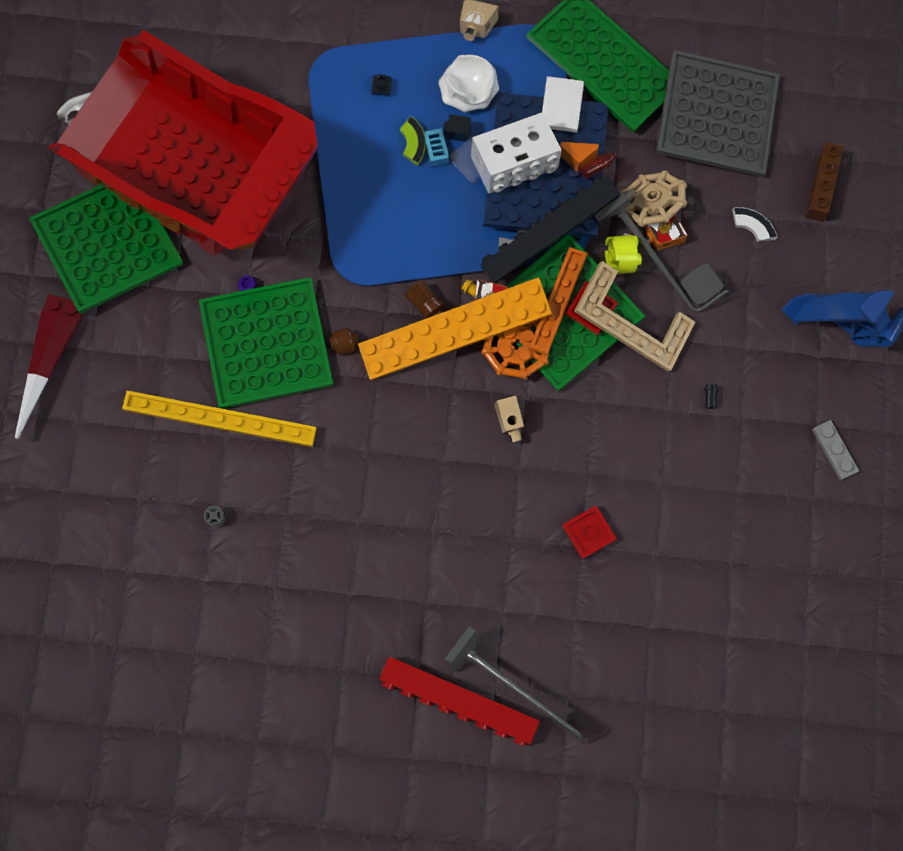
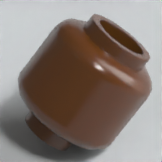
M350 328L335 330L332 336L329 337L332 351H336L338 355L354 352L355 345L358 344L356 333L352 334Z

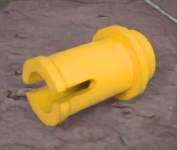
M467 279L461 289L464 290V293L467 292L475 297L476 285L473 283V280Z

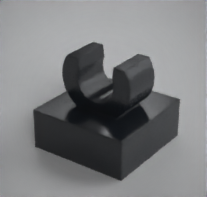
M384 74L373 75L372 95L390 96L392 76Z

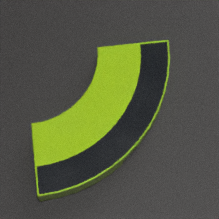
M410 116L400 128V132L407 141L403 156L418 166L425 153V135L417 120Z

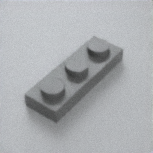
M831 420L812 429L840 481L859 472Z

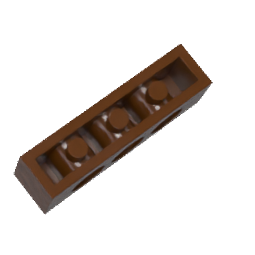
M829 142L824 143L819 154L805 218L824 222L829 214L844 146Z

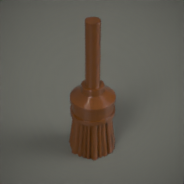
M423 279L413 284L406 291L405 297L419 309V312L424 315L425 319L443 313V302H440L439 298L434 296Z

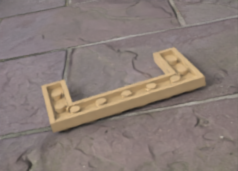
M603 261L600 262L574 312L667 372L671 371L695 321L681 312L677 313L663 342H659L602 305L618 271Z

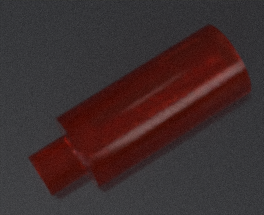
M614 152L610 154L604 153L581 166L580 172L585 179H588L613 164L612 161L617 157Z

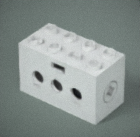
M543 112L472 137L471 158L489 194L500 192L511 185L517 186L522 181L528 179H536L544 173H552L558 168L561 148Z

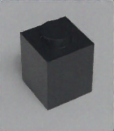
M449 114L448 121L444 122L443 132H446V139L468 142L471 117Z

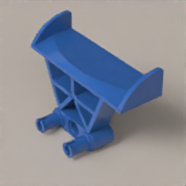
M886 290L837 294H802L789 300L782 308L783 313L794 325H798L799 322L832 321L851 335L850 339L853 343L862 347H891L900 335L903 325V307H899L892 320H890L886 305L894 292Z

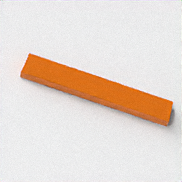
M569 247L548 299L552 315L540 319L529 346L530 350L548 355L588 253Z

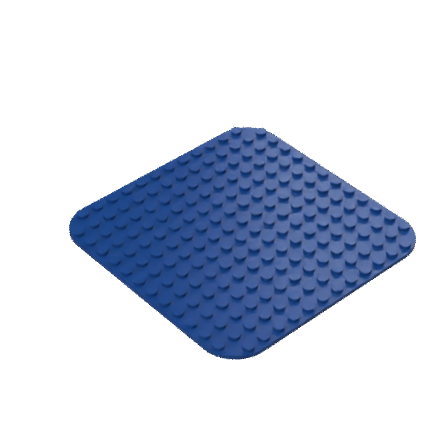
M520 24L495 27L490 30L485 38L475 36L473 41H467L461 32L340 46L324 52L315 60L309 73V90L317 139V153L332 263L336 271L344 279L360 286H376L484 272L480 267L481 263H483L482 259L490 253L494 255L498 252L499 237L514 240L513 237L519 233L517 230L483 227L487 189L471 158L472 137L494 130L498 92L544 97L547 76L567 79L566 73L526 38L527 33L536 25ZM459 55L480 56L495 68L499 90L487 108L463 112L443 102L439 80ZM384 74L392 76L390 96L372 95L373 75ZM449 114L471 117L468 142L446 139V132H443L444 122L448 121ZM410 116L417 120L423 132L442 128L449 155V164L431 167L426 145L423 159L418 166L403 156L407 141L400 132V128ZM439 134L428 137L429 139L439 137ZM440 141L430 142V144L441 143ZM442 147L432 148V150L442 149ZM443 153L433 154V156L443 155ZM581 237L580 242L577 243L584 249L590 238ZM560 238L551 247L546 248L521 267L531 266L562 239Z

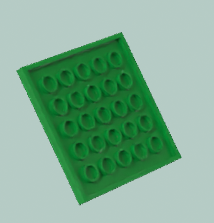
M102 185L29 218L79 314L183 265L182 259L158 219L142 209H135L119 199L117 194Z
M567 235L506 287L511 288L539 277L548 301L569 247L585 251L571 236ZM588 254L565 313L586 281L590 282L598 266ZM613 282L606 294L618 302L613 312L636 326L645 318V315ZM564 313L549 350V363L538 370L559 392L619 340L602 329L598 335H595ZM533 326V327L531 328V331H532L534 334H535V331H536L535 326ZM520 341L514 343L518 348L523 346V344H520ZM533 358L530 362L533 364L536 360Z
M311 277L199 300L219 408L225 409L334 386Z

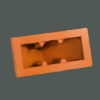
M561 142L560 156L575 171L579 172L597 157L599 144Z

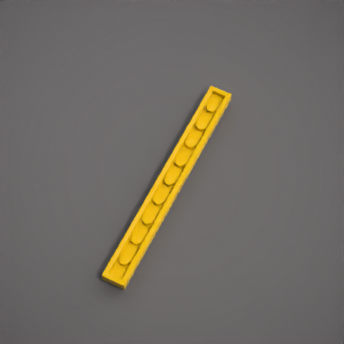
M128 390L126 391L122 407L123 411L308 447H313L317 428L314 426Z

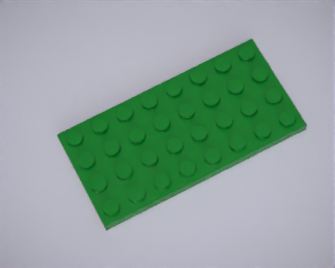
M563 0L527 33L526 38L573 80L584 81L583 89L598 102L607 105L608 111L631 132L634 133L664 104L669 70L590 0Z

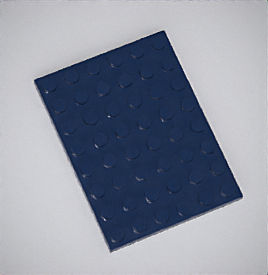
M498 92L494 129L542 113L544 97ZM581 101L577 133L551 129L559 146L561 142L599 144L598 154L594 160L577 172L560 156L558 168L552 173H544L536 179L522 181L517 186L511 185L497 193L492 192L489 194L487 191L483 227L528 231L530 229L529 226L537 220L541 222L545 219L544 215L552 209L558 210L561 208L560 204L568 198L572 200L577 196L576 193L583 187L588 189L592 186L591 182L599 176L602 177L608 106L600 102ZM593 215L566 235L597 238L599 222Z

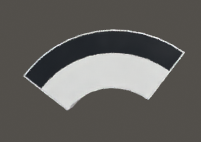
M733 208L732 212L736 228L740 227L751 231L755 235L757 242L777 239L774 227L762 214L748 208Z

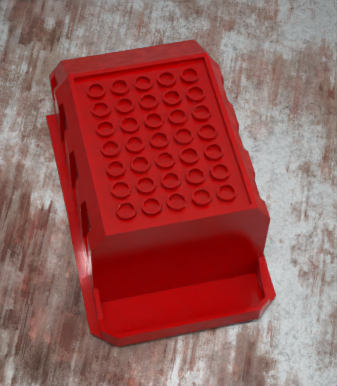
M143 30L139 36L124 38L119 54L59 140L56 143L50 144L48 149L57 156H61L76 167L77 172L96 185L101 184L117 194L122 201L137 210L142 209L158 219L163 226L178 235L183 234L199 244L201 249L215 257L222 252L224 247L228 250L238 249L241 251L255 246L316 153L317 139L314 121L263 94L228 82Z

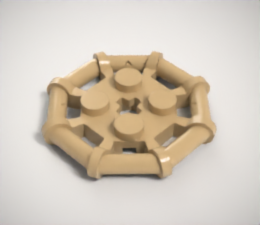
M665 170L661 173L638 175L639 178L621 192L622 195L631 188L636 191L637 195L634 197V202L629 203L626 206V210L631 220L638 223L640 227L662 222L666 224L671 217L687 205L685 195L686 182L677 179ZM678 191V197L673 196V192ZM671 204H673V206L665 213V209ZM639 210L641 212L640 216L633 211Z

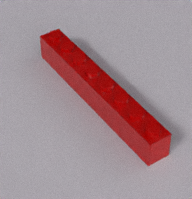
M391 657L388 658L379 678L383 682L382 686L387 689L393 690L395 687L402 690L400 694L408 698L416 696L420 698L419 702L427 706H431V704L439 706L438 710L443 713L449 714L451 711L458 714V719L467 723L469 720L476 722V727L486 731L488 728L495 730V735L504 739L507 736L514 738V743L523 747L526 744H531L540 722L537 719Z

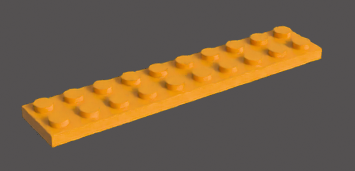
M538 277L361 342L358 346L369 379L372 381L552 315Z

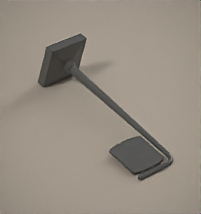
M633 188L624 192L594 215L598 222L614 215L621 218L634 236H637L640 244L693 311H703L728 293V290H724L722 293L719 292L724 287V284L711 266L705 263L693 270L681 281V285L696 305L705 303L700 308H695L628 216L626 206L637 195ZM719 293V295H717L715 298H713L712 300H710L708 303L706 302L708 299H710L711 297H713L715 294Z
M469 626L445 657L449 666L458 672L467 660L469 662L473 661L547 713L555 724L577 740L579 739L582 744H585L583 735L477 655L475 649L481 642V639L476 630Z

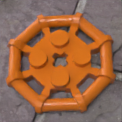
M540 320L528 323L526 327L520 326L495 335L499 337L497 347H491L493 337L485 339L484 347L481 351L482 355L487 358L498 376L506 375L525 380L532 373L549 363V353L547 356L539 355L529 349L534 336L531 328L535 326L537 329ZM520 341V344H523V346L515 350L512 343ZM499 353L504 360L502 364L498 362L493 354ZM534 358L536 362L525 369L524 364ZM507 365H519L520 370L507 368Z

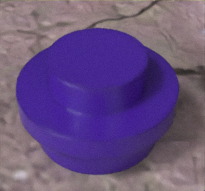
M243 276L238 281V288L240 291L257 288V282L252 276Z

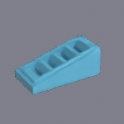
M442 128L425 131V143L431 167L449 164V155ZM439 134V137L429 139L428 137ZM435 141H440V142H441V143H437V144H430V142H435ZM442 147V149L432 150V148ZM443 153V155L433 156V154Z

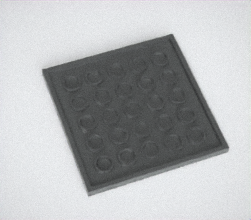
M673 50L656 153L764 177L767 168L780 74Z

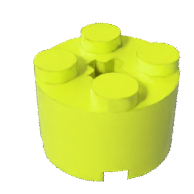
M637 236L607 237L605 245L609 246L608 251H605L606 264L617 270V274L636 272L637 266L641 265L642 262L641 254L637 251Z

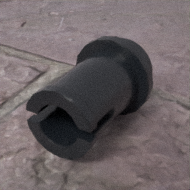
M706 384V388L703 389L705 391L704 408L717 409V392H719L716 384Z

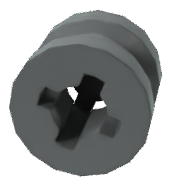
M210 506L204 512V520L210 527L219 528L225 522V514L218 506Z

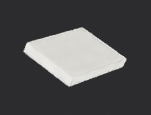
M547 76L542 112L551 129L577 133L584 81Z

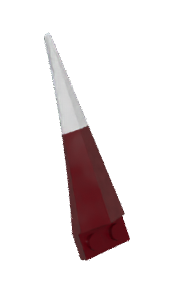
M48 294L43 311L41 310L15 433L16 439H19L49 377L81 323L84 313L79 314L76 306L70 299Z

